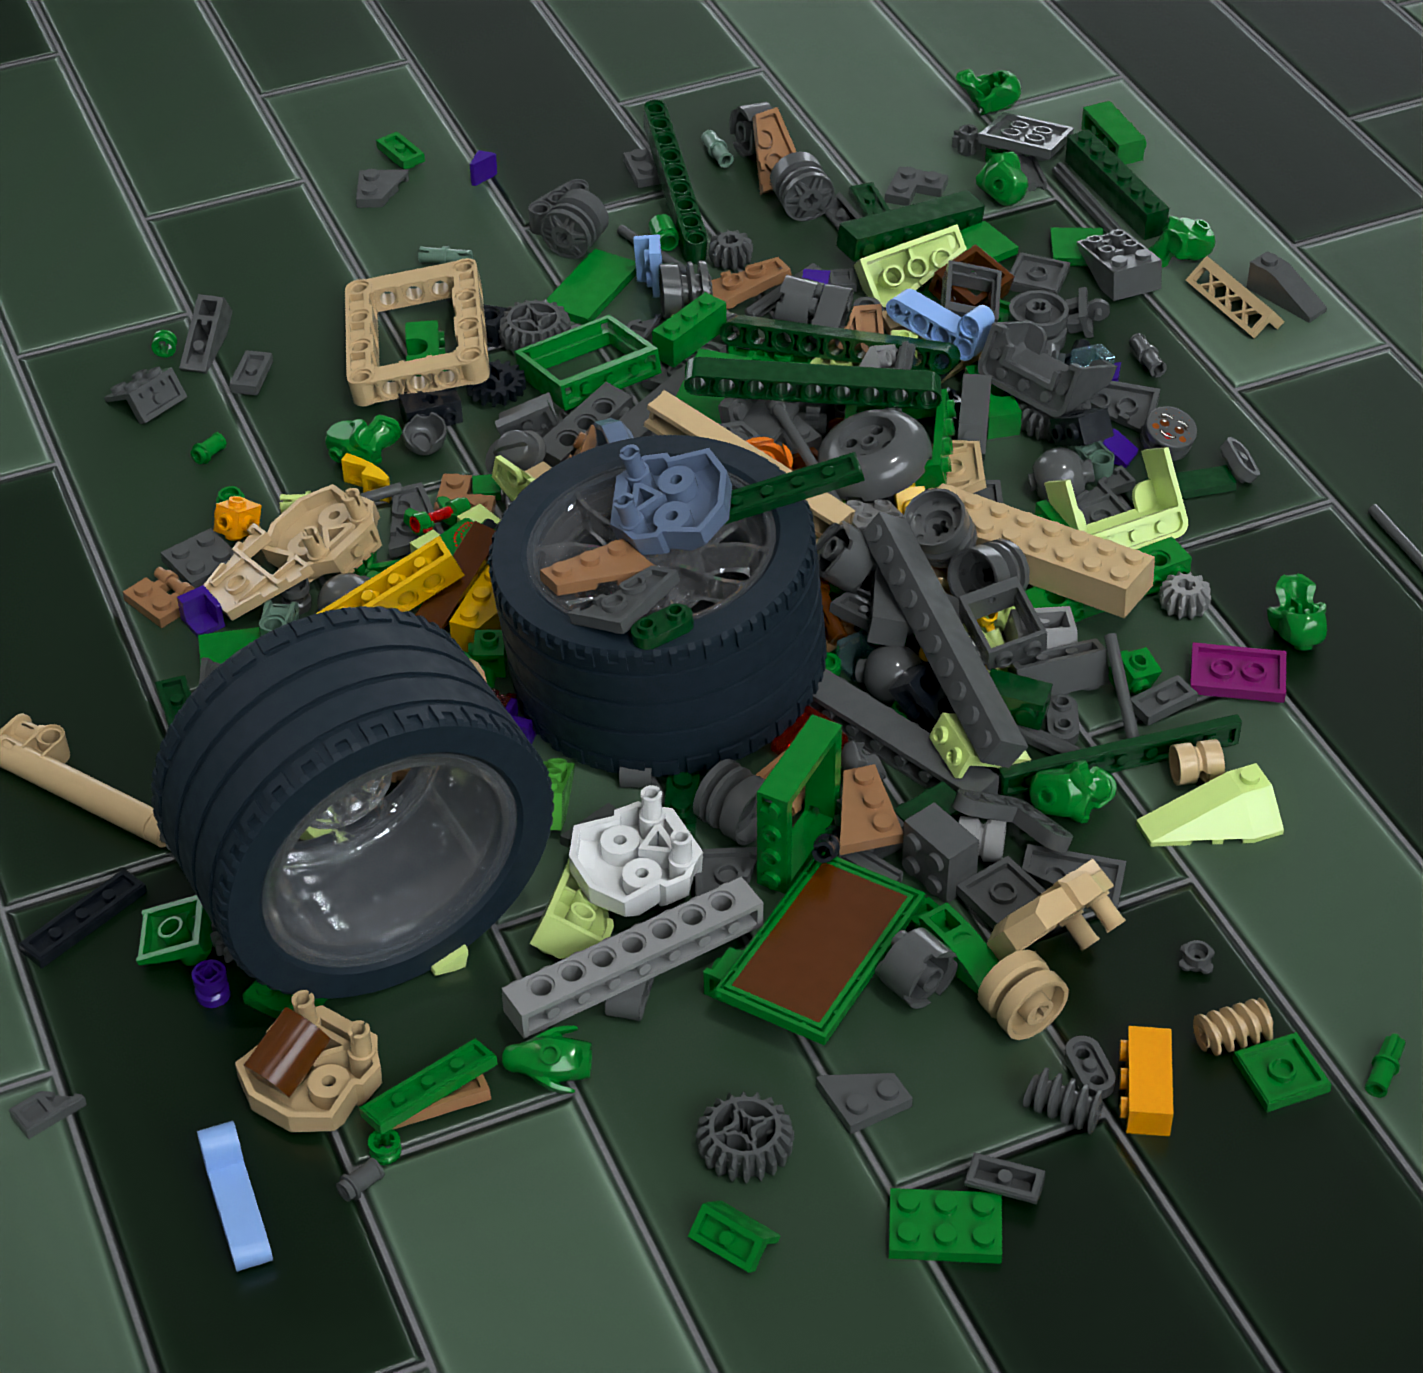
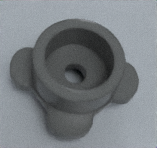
M1193 940L1181 946L1180 952L1183 954V958L1179 961V967L1182 970L1201 971L1204 974L1213 971L1214 966L1211 963V958L1214 957L1215 952L1207 943Z

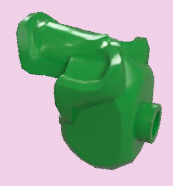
M966 69L958 72L956 75L957 83L968 93L971 101L977 106L980 115L1008 109L1020 98L1022 89L1020 81L1015 74L1009 71L999 70L992 74H982L976 77L973 70Z
M1013 151L993 154L976 176L977 186L1003 206L1011 207L1017 204L1027 193V177L1022 172L1019 158Z
M1169 216L1168 222L1162 228V235L1149 250L1162 260V267H1166L1173 256L1181 260L1198 261L1212 253L1216 243L1215 235L1210 225L1202 219L1193 220L1187 217Z
M384 415L375 416L368 426L362 419L345 420L335 423L327 430L325 444L329 456L337 463H341L344 455L349 453L365 459L374 465H378L382 461L381 450L394 444L400 438L402 430L398 421Z
M1299 573L1282 575L1275 587L1280 605L1267 608L1269 624L1273 630L1279 633L1280 637L1293 645L1295 649L1310 650L1313 648V645L1322 643L1327 636L1325 616L1327 605L1323 602L1314 603L1313 597L1316 584L1312 580Z
M1078 760L1068 764L1063 769H1047L1037 772L1031 779L1029 795L1032 806L1043 814L1070 817L1082 824L1088 822L1092 809L1101 808L1116 795L1117 784L1114 777L1104 769L1093 766L1089 770L1086 761Z

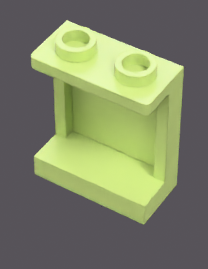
M955 713L941 714L929 738L955 778H963L970 766L997 767V769L1001 767L981 763ZM1024 751L1013 764L1031 761V758Z

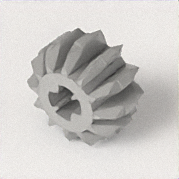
M1178 571L1176 576L1168 575L1167 579L1162 582V586H1160L1161 609L1167 610L1168 616L1177 615L1179 620L1182 617L1192 620L1194 616L1202 617L1205 610L1208 609V605H1210L1209 583L1203 581L1201 575L1192 576L1191 572L1183 574Z

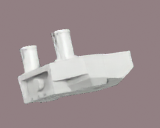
M653 785L646 786L641 790L642 802L637 801L614 810V816L577 824L573 827L569 852L571 874L590 903L625 917L638 916L656 904L665 906L689 896L695 874L702 872L703 851L675 810L662 807V791H660L659 787Z

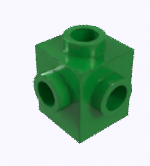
M501 629L475 630L474 642L468 643V654L479 665L492 669L496 677H506L508 659Z
M1148 648L1121 651L1130 695H1137L1150 689L1163 671ZM1110 666L1108 676L1111 684L1115 687Z

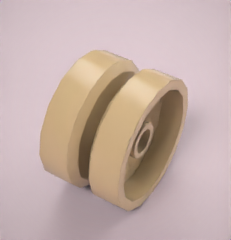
M1025 949L1006 956L989 971L978 990V1001L992 1018L997 1019L1000 1027L1010 1038L1022 1040L1043 1031L1056 1019L1068 1000L1069 989L1066 983L1054 971L1049 970L1046 962L1035 951Z

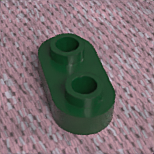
M675 603L639 619L631 627L633 644L637 648L644 650L654 649L690 632L694 627L691 608Z

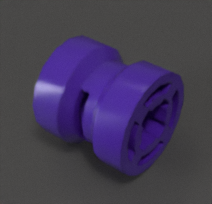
M212 959L198 963L192 970V981L195 986L198 1003L207 1008H216L225 1004L231 995L226 967L220 961Z

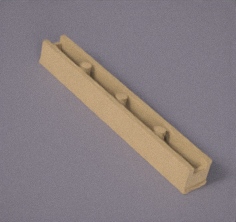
M665 390L647 406L650 415L649 419L644 422V427L657 435H687L724 441L765 457L786 473L792 472L785 465ZM824 493L805 499L810 505L815 535L818 538L834 523L841 525L843 524L842 521H846L852 525L856 510L831 494Z

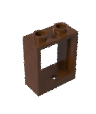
M975 244L952 260L1002 271L1000 299L1008 295L1015 276L978 245ZM947 264L934 273L928 289L940 301L942 278ZM952 285L951 302L975 307L978 305L987 306L988 292L983 291L975 296L967 288Z

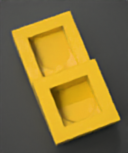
M346 453L341 459L344 482L363 487V493L390 485L389 476L371 462ZM392 496L381 499V501L389 503L392 500Z

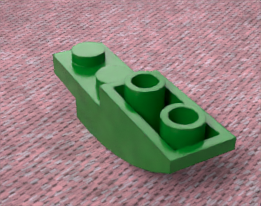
M930 897L925 898L924 903L908 925L912 930L917 928L927 929L956 953L957 957H954V961L958 963V968L955 976L977 994L985 976L1000 962L975 929L947 902L939 906Z

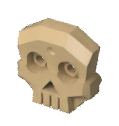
M331 484L300 497L270 524L267 532L272 541L261 550L267 561L279 569L295 555L300 557L315 572L308 577L309 583L325 574L353 573L355 571L354 568L358 569L363 564L362 561H366L371 557L370 553L374 554L382 546L377 528L380 515L374 501L360 496L357 488H349L344 492L334 484Z
M1091 859L1055 882L1053 886L1041 893L1033 901L1012 912L995 925L987 945L997 959L1001 961L1016 951L1024 950L1061 925V927L1065 926L1079 945L1080 950L1083 951L1100 939L1082 915L1085 907H1091L1107 933L1122 924L1126 919L1122 917L1108 897L1110 893L1108 890L1114 887L1113 883L1096 861Z
M307 990L297 991L292 996L291 1002L294 1011L320 1028L331 1040L290 1098L260 1082L244 1066L256 1047L236 1061L235 1066L237 1076L252 1111L289 1132L335 1131L346 1122L355 1105L360 1106L366 1103L382 1084L381 1065L378 1056V1037L370 1031L369 1024L366 1023L364 1025L362 1020L352 1022L323 1005L315 1007L313 993L309 994Z

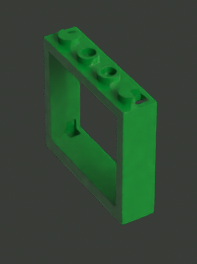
M611 315L514 351L516 363L519 365V370H524L526 381L542 394L550 393L553 402L564 411L579 406L605 382L622 389L662 373L658 348ZM607 322L608 328L601 327V324ZM609 344L625 354L622 357L563 380H559L546 370Z
M941 389V404L934 409L902 408L903 413L915 419L936 416L932 460H928L924 466L925 472L915 482L916 487L925 486V489L937 488L942 483L947 484V472L952 471L949 455L953 454V443L950 436L955 435L952 417L956 416L955 401L954 399H949L947 389ZM846 405L844 419L863 411L885 409V407Z
M812 714L758 789L757 884L786 894L813 857L812 850L816 838L823 834L828 826L835 824L834 816L840 813V809L836 806V800L840 798L842 725ZM805 786V810L792 828V803ZM765 798L771 800L772 803L765 801Z

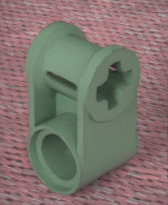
M1102 441L1085 446H1068V449L1076 452L1082 460L1091 459L1095 482H1090V485L1096 487L1097 481L1104 476L1108 478L1113 475L1114 454L1104 446Z
M272 600L266 601L259 621L260 635L263 636L276 628L298 620V602L292 601L291 604L273 603Z

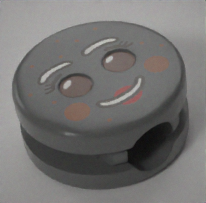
M1159 407L1151 411L1147 416L1140 432V440L1145 450L1169 447L1172 461H1177L1189 453L1197 436V427L1193 419L1184 411L1174 407Z

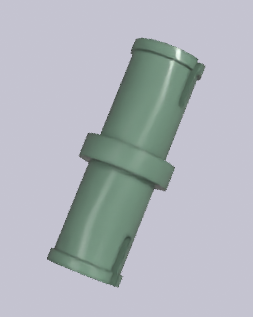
M713 130L705 131L701 136V141L706 145L708 154L715 158L721 167H729L733 163L734 157L727 150V144L722 139H719Z
M420 246L419 251H422V253L418 252L419 263L444 264L465 258L473 259L472 250L451 249L449 246H442V248Z

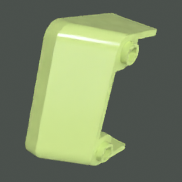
M1169 447L1141 451L1149 479L1139 482L1132 491L1135 509L1087 525L1082 511L1078 509L1071 480H1057L1044 483L1050 504L1071 528L1085 531L1088 534L1111 540L1132 549H1139L1171 536L1174 539L1181 537L1188 528V518Z

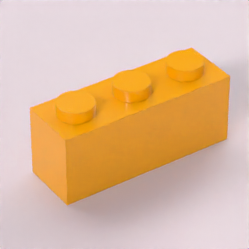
M1128 1026L1127 1040H1120L1119 1061H1125V1068H1120L1119 1089L1126 1090V1097H1120L1119 1117L1126 1118V1133L1170 1136L1173 1120L1171 1029Z

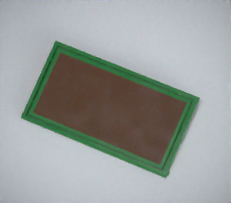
M813 857L713 990L712 995L717 1000L825 1046L875 974L877 965L892 948V938L899 931L906 929L924 903L926 893L839 857H835L827 863H819Z

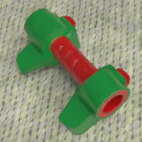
M445 496L437 497L436 502L440 509L427 514L425 511L418 512L409 508L404 512L403 521L411 528L413 533L421 537L433 530L435 523L439 521H444L450 526H454L457 523V516L471 509L469 500L465 497H457L452 500Z

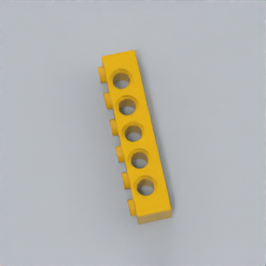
M438 536L317 613L359 606H380L385 609L396 608L400 612L410 611L465 575L441 537Z

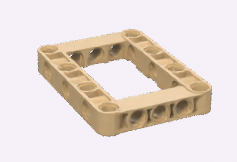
M465 258L454 262L369 279H358L350 282L345 287L347 381L354 404L357 406H369L374 403L399 399V393L434 392L470 384H479L489 378L490 369L483 291L475 260ZM452 298L456 316L454 317L455 337L458 345L454 352L435 356L427 355L425 358L410 361L402 360L399 363L380 366L378 312Z

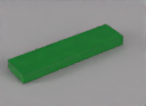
M475 1038L359 1107L360 1115L382 1135L498 1065L497 1056Z

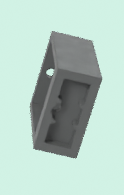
M949 260L942 278L940 305L963 317L973 310L975 306L951 302L952 285L988 292L987 307L994 313L995 322H998L1002 271Z
M1017 576L959 596V615L989 671L992 668H1005L1015 661L1026 657H1035L1047 650V631ZM1015 606L1029 635L991 648L976 619Z

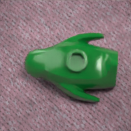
M577 1026L553 1027L530 1040L505 1047L502 1052L501 1062L504 1069L524 1074L549 1091L572 1094L575 1093V1089L564 1086L560 1082L591 1078L592 1043L563 1037L567 1033L577 1031Z

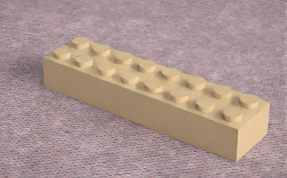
M942 483L938 487L940 489H948L957 494L964 503L976 526L978 536L976 545L1000 538L1010 540L1020 547L1027 558L1030 568L1028 583L1030 585L1125 618L1153 586L1155 556L1088 534L1085 531L1062 525L1059 522L1036 516L1030 512L1010 507L1004 503L981 497L978 494L958 489L952 485Z

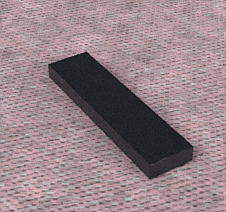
M125 868L21 941L18 944L20 952L42 969L146 894V885Z

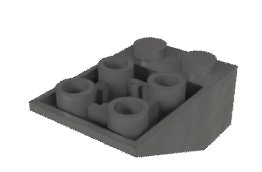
M1115 229L1108 234L1100 236L1091 235L1087 239L1077 241V247L1101 291L1113 301L1161 289L1162 260L1125 230Z

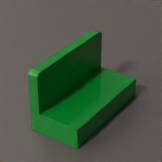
M719 1200L702 1203L688 1237L750 1273L755 1272L766 1246L778 1243L781 1235Z

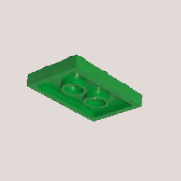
M890 1188L889 1259L1001 1264L1002 1196L991 1192Z

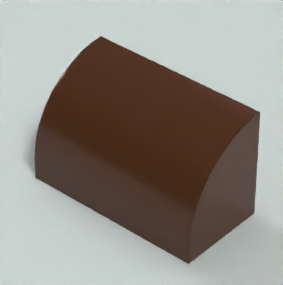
M285 1007L244 1066L260 1082L290 1098L331 1038L305 1017Z

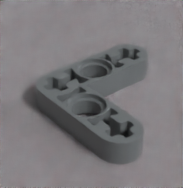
M959 789L952 803L954 809L968 816L1012 822L1043 846L1056 852L1066 853L1073 839L1071 833L1028 802L1015 797Z

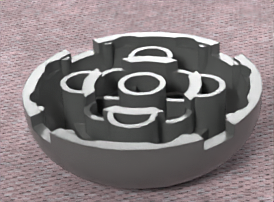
M872 409L854 414L833 427L819 447L817 462L820 463L855 452L865 481L836 489L835 491L840 499L848 500L849 497H862L863 502L892 496L915 483L924 474V466L928 459H932L933 450L928 433L915 418L897 410Z

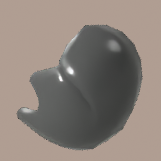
M431 412L426 417L416 414L410 422L405 424L402 438L408 450L418 455H432L442 448L447 434V427L444 419L434 412Z
M850 740L844 744L841 751V767L843 772L844 770L875 764L881 780L886 778V771L879 757L875 753L865 754L862 752V748L865 745L864 742Z

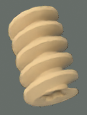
M1258 998V1000L1250 999L1245 1004L1236 1003L1232 1008L1226 1006L1221 1008L1219 1012L1212 1010L1207 1012L1206 1015L1199 1014L1194 1016L1193 1028L1199 1047L1204 1052L1207 1051V1048H1210L1215 1056L1221 1055V1044H1223L1226 1051H1234V1040L1241 1049L1247 1047V1036L1254 1045L1260 1043V1033L1266 1041L1273 1039L1272 1017L1266 1002L1262 998Z

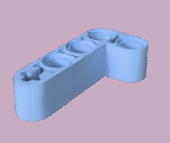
M913 289L904 290L886 304L887 314L892 320L926 340L954 344L960 351V360L969 361L983 351L992 323L995 322L994 313L985 305H978L963 317H960Z
M230 1121L197 1131L205 1169L236 1272L273 1261L267 1234L244 1164L234 1122Z

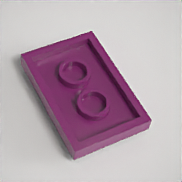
M1193 642L1190 686L1198 695L1284 703L1286 696V651Z

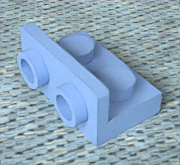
M660 234L634 236L637 281L647 282V287H652L653 298L660 297L659 264H662Z

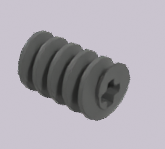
M1047 1067L1039 1075L1033 1076L1024 1095L1023 1107L1028 1108L1034 1102L1035 1112L1042 1113L1047 1108L1048 1117L1052 1119L1056 1118L1061 1112L1062 1123L1067 1125L1074 1118V1127L1081 1130L1088 1123V1134L1091 1135L1094 1132L1104 1104L1102 1101L1103 1090L1099 1089L1091 1097L1089 1096V1085L1085 1084L1080 1091H1076V1079L1072 1078L1064 1086L1062 1085V1073H1058L1053 1080H1049V1068Z

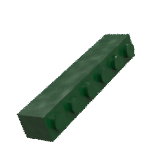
M1090 130L1080 131L1067 136L1065 162L1143 240L1161 236L1163 233L1162 228L1168 222L1169 207Z
M965 190L839 224L836 246L853 262H856L861 258L958 224L959 230L978 224L983 220L985 205L969 191Z

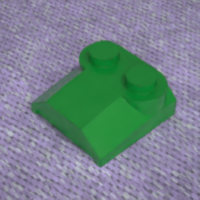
M197 895L142 910L139 953L136 958L138 965L180 959L183 964L193 966L207 959L212 950L210 933H213L212 921Z

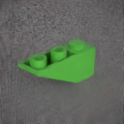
M551 758L548 761H543L548 769V775L552 781L551 789L554 792L553 823L550 830L562 831L568 811L575 763H568L563 758Z

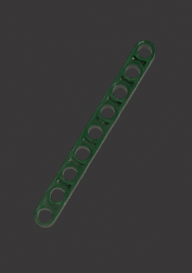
M649 100L644 104V130L671 218L679 233V245L683 258L686 262L692 261L693 264H698V261L707 259V232L667 106L661 100Z
M736 315L720 328L722 341L730 346L861 364L867 353L862 349L861 343L866 344L868 348L875 345L895 344L896 349L899 350L902 343L908 341L910 344H914L916 351L922 355V360L917 359L914 355L911 370L933 371L939 375L948 373L958 364L961 357L958 347L948 342L745 315ZM732 326L738 328L740 335L733 331ZM758 329L763 331L765 339L759 335ZM783 332L790 336L791 342L784 338ZM809 336L816 340L817 346L810 342ZM835 339L842 343L843 349L836 346ZM940 354L948 357L949 364L941 360Z
M693 357L685 365V390L691 395L926 410L938 407L942 401L941 377L933 371Z

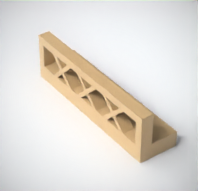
M1208 256L1202 260L1186 279L1191 286L1254 339L1268 323L1278 330L1285 322L1270 307ZM1207 270L1210 273L1209 283L1198 284L1196 281ZM1226 286V296L1215 298V288ZM1242 300V310L1231 312L1232 301ZM1259 314L1261 318L1250 328L1248 326V315Z

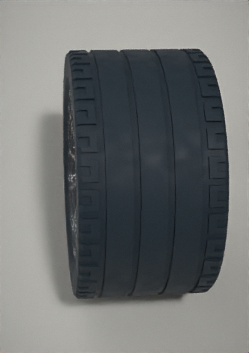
M644 436L620 440L589 449L550 468L522 490L502 514V520L497 523L495 527L496 532L493 533L491 538L492 544L489 547L490 556L488 557L489 574L515 696L522 714H524L526 719L532 720L534 732L541 735V739L546 743H550L556 751L563 752V755L573 758L581 764H587L592 768L611 773H619V768L623 767L639 771H645V768H652L651 777L674 776L680 774V772H688L690 774L709 770L725 759L735 761L757 751L783 734L805 712V707L810 705L813 700V694H816L819 689L818 682H822L823 672L826 668L827 645L813 514L808 501H798L723 525L706 545L695 550L671 549L670 553L643 555L655 566L678 570L680 582L643 617L675 603L683 604L690 608L699 600L717 603L693 614L694 627L690 632L657 648L644 650L637 648L633 644L631 629L624 634H615L609 631L571 624L569 612L576 608L584 611L594 605L593 598L600 594L610 595L619 591L621 588L620 585L617 586L616 582L598 583V587L595 590L557 596L540 580L541 569L549 567L556 562L578 556L585 551L609 544L611 541L618 540L610 522L616 476L626 470L619 455L620 450L626 445L632 444L638 446L641 457L668 453L670 457L710 448L727 470L732 483V490L770 479L786 472L780 470L779 466L753 451L724 441L697 436Z
M359 606L313 614L276 628L234 653L201 682L177 712L173 722L167 729L165 738L160 744V751L155 759L156 767L152 772L154 780L151 783V791L154 795L151 798V804L154 808L153 814L157 821L158 829L233 959L236 960L242 970H245L248 976L255 977L258 983L267 985L269 989L280 990L281 993L287 995H294L297 991L307 990L309 994L313 993L315 999L358 996L390 988L431 970L434 964L461 946H469L507 911L525 888L544 853L553 823L554 792L551 789L552 781L548 775V769L520 727L507 712L506 708L454 638H451L444 629H440L436 623L428 622L425 617L415 616L414 613L409 611L400 612L396 608L385 609L380 606ZM411 768L399 785L389 795L385 796L391 783L392 772ZM308 827L332 830L328 834L297 842Z

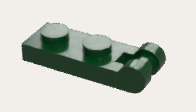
M680 772L678 775L667 776L665 807L675 810L695 839L697 817L693 813V802L700 785V772L690 774L688 772Z

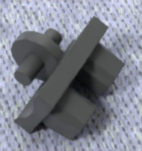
M1087 287L1079 288V297L1066 300L1069 308L1067 323L1069 334L1083 331L1086 339L1094 337V320L1101 321L1109 316L1110 305L1103 299H1094L1089 302Z

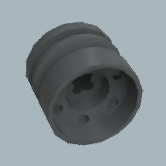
M800 151L786 155L775 164L770 174V185L788 216L794 220H814L831 207L835 197L834 186L817 158L810 153Z
M571 189L564 193L555 206L543 217L540 223V233L546 245L557 255L568 259H578L585 255L593 243L604 233L609 224V215L604 204L594 194L583 189Z
M705 260L698 261L697 273H694L692 261H688L686 274L680 273L677 262L659 264L660 301L664 321L703 293L707 292L713 295L711 275L708 272Z
M940 488L923 491L914 497L906 507L903 519L907 520L931 566L948 568L951 558L958 551L976 546L978 538L976 526L962 500L952 491Z
M999 538L958 551L949 563L947 581L952 595L958 599L961 595L1017 576L1024 591H1026L1029 583L1030 568L1027 558L1019 546L1010 540Z
M725 759L720 761L710 769L700 783L693 802V813L699 820L707 822L712 828L720 829L723 835L740 845H748L757 839V791L766 779L753 775L748 768L742 767L734 760ZM765 798V801L772 803L771 800Z

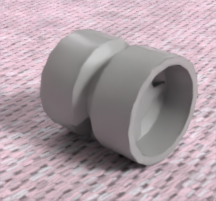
M960 816L959 823L979 840L978 856H981L982 861L996 863L1003 858L1007 822L988 819L985 824H981L979 818Z

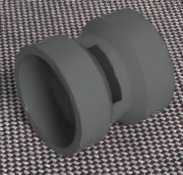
M308 578L280 593L282 595V604H291L292 601L298 602L299 615L308 612L312 607Z

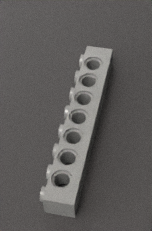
M742 876L731 882L723 883L716 889L701 896H695L688 902L673 909L665 910L658 916L635 924L630 929L615 936L607 937L587 949L577 951L559 962L545 966L529 976L511 982L509 985L501 988L503 1011L521 1036L527 1038L763 925V901Z

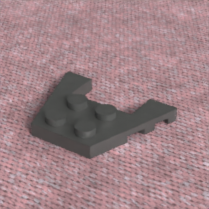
M1122 465L1115 468L1113 475L1110 477L1104 476L1097 481L1095 488L1090 491L1085 490L1075 497L1078 509L1084 515L1086 525L1129 511L1116 495L1133 490L1136 480ZM1183 535L1181 537L1175 538V540H1183Z

